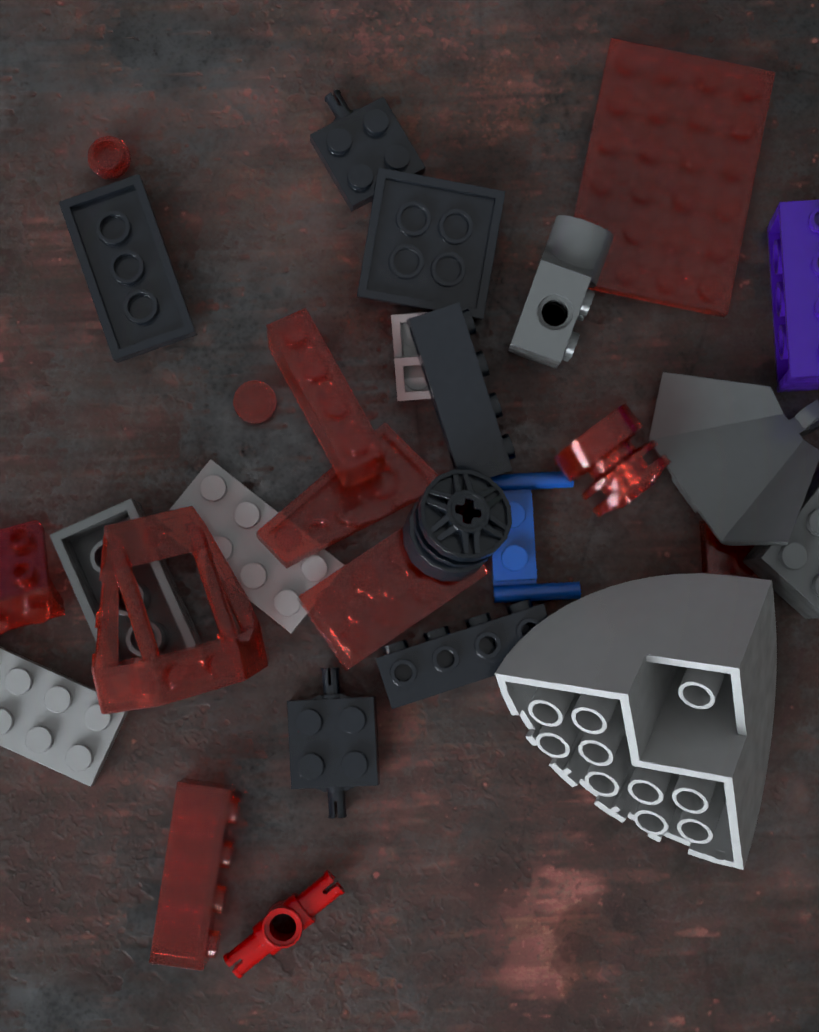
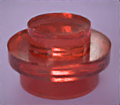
M101 137L94 141L89 148V166L101 178H118L130 166V151L127 145L117 137Z
M252 380L245 382L236 390L233 404L236 413L241 419L248 423L257 424L268 420L273 415L277 400L274 391L268 384Z

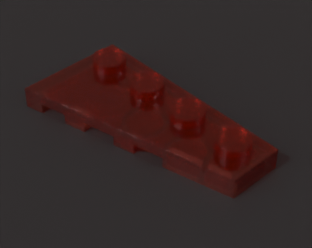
M384 422L256 532L257 539L285 568H288L418 501L423 491L438 474Z

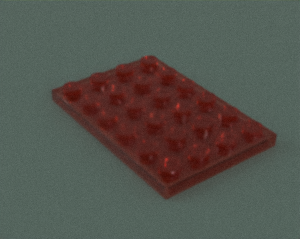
M611 38L573 217L599 225L614 235L597 286L588 287V289L723 318L728 314L775 72Z

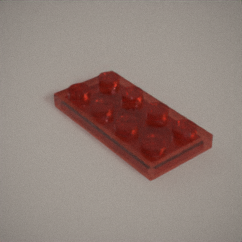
M402 527L298 596L297 599L347 671L488 575L490 571L484 564L474 575L460 581H440L425 575L411 562L404 548Z

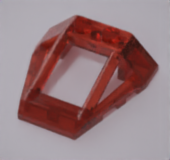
M186 506L104 526L99 581H102L100 609L96 612L95 628H98L96 652L92 655L91 666L101 714L166 705L248 680L269 666L260 624L253 607L206 524L193 506ZM192 552L219 634H217L218 639L161 655L132 567ZM119 588L142 659L134 657L118 662ZM230 607L240 628H236Z

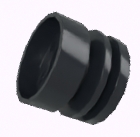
M454 469L438 475L426 487L423 494L408 513L403 527L404 548L411 562L425 575L440 581L463 580L474 575L506 541L512 525L511 506L503 490L488 476L473 470Z

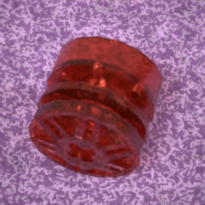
M626 403L588 429L553 458V461L569 482L577 480L586 474L591 476L593 482L581 495L584 501L600 489L607 498L592 509L597 518L607 512L625 507L654 485L664 468L672 462L666 454H663L652 464L648 465L643 456L658 445L657 442L651 440L637 448L630 442L641 430L643 424Z

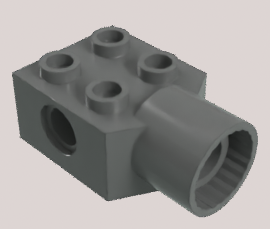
M566 215L556 216L511 341L509 353L554 369L558 367L562 360L568 362L572 358L580 333L573 331L576 320L583 322L584 317L588 314L595 295V291L589 290L588 287L597 286L614 238L613 233L580 218ZM547 309L558 311L562 316L563 324L550 326L544 321L542 312Z

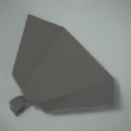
M663 372L648 443L672 475L671 480L695 513L698 512L721 544L729 546L788 545L819 462V450L802 438L819 429V401L816 400L807 405L795 417L788 420L771 386Z

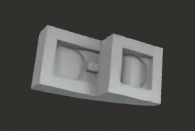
M427 312L391 315L397 401L431 399L406 321L409 318Z

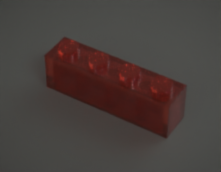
M301 309L267 324L268 348L345 490L383 473L385 470L386 451L307 309Z
M187 778L177 782L149 959L151 964L203 971L209 958L216 959L220 942V931L213 930L216 913L223 914L227 896V886L220 885L223 868L230 869L234 850V842L227 841L230 824H237L241 798L234 797L235 785Z

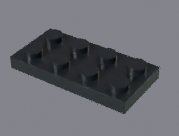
M140 174L59 202L109 349L116 363L197 335Z

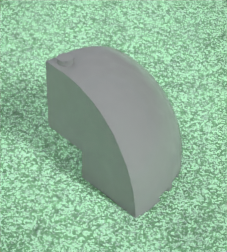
M706 573L671 574L642 578L610 586L586 595L549 615L533 627L506 655L495 672V676L511 715H519L529 730L525 736L532 746L537 745L543 753L552 758L549 766L571 787L580 784L595 795L594 805L622 823L627 817L635 821V824L641 830L648 833L647 837L657 842L661 841L662 836L668 837L689 846V855L744 870L760 811L774 720L777 633L772 580Z

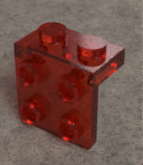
M33 520L0 529V635L12 629L44 623L49 619L65 615L64 600L49 578L45 530L41 522Z

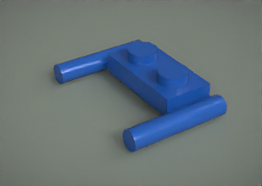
M573 470L500 474L491 477L503 490L511 506L512 525L506 541L491 556L494 603L521 602L527 599H531V601L580 599V582L536 584L537 567L531 490L573 488Z

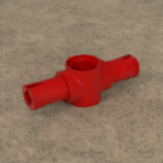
M326 870L320 878L299 895L293 893L286 900L273 904L267 915L252 927L253 933L230 952L223 955V959L229 968L239 959H242L232 970L237 978L241 979L246 972L269 953L275 955L281 949L295 945L300 939L302 932L316 921L315 916L337 897L345 893L339 881L326 890L335 879V876L329 870ZM278 914H287L294 919L296 929L289 934L280 933L273 925V918Z

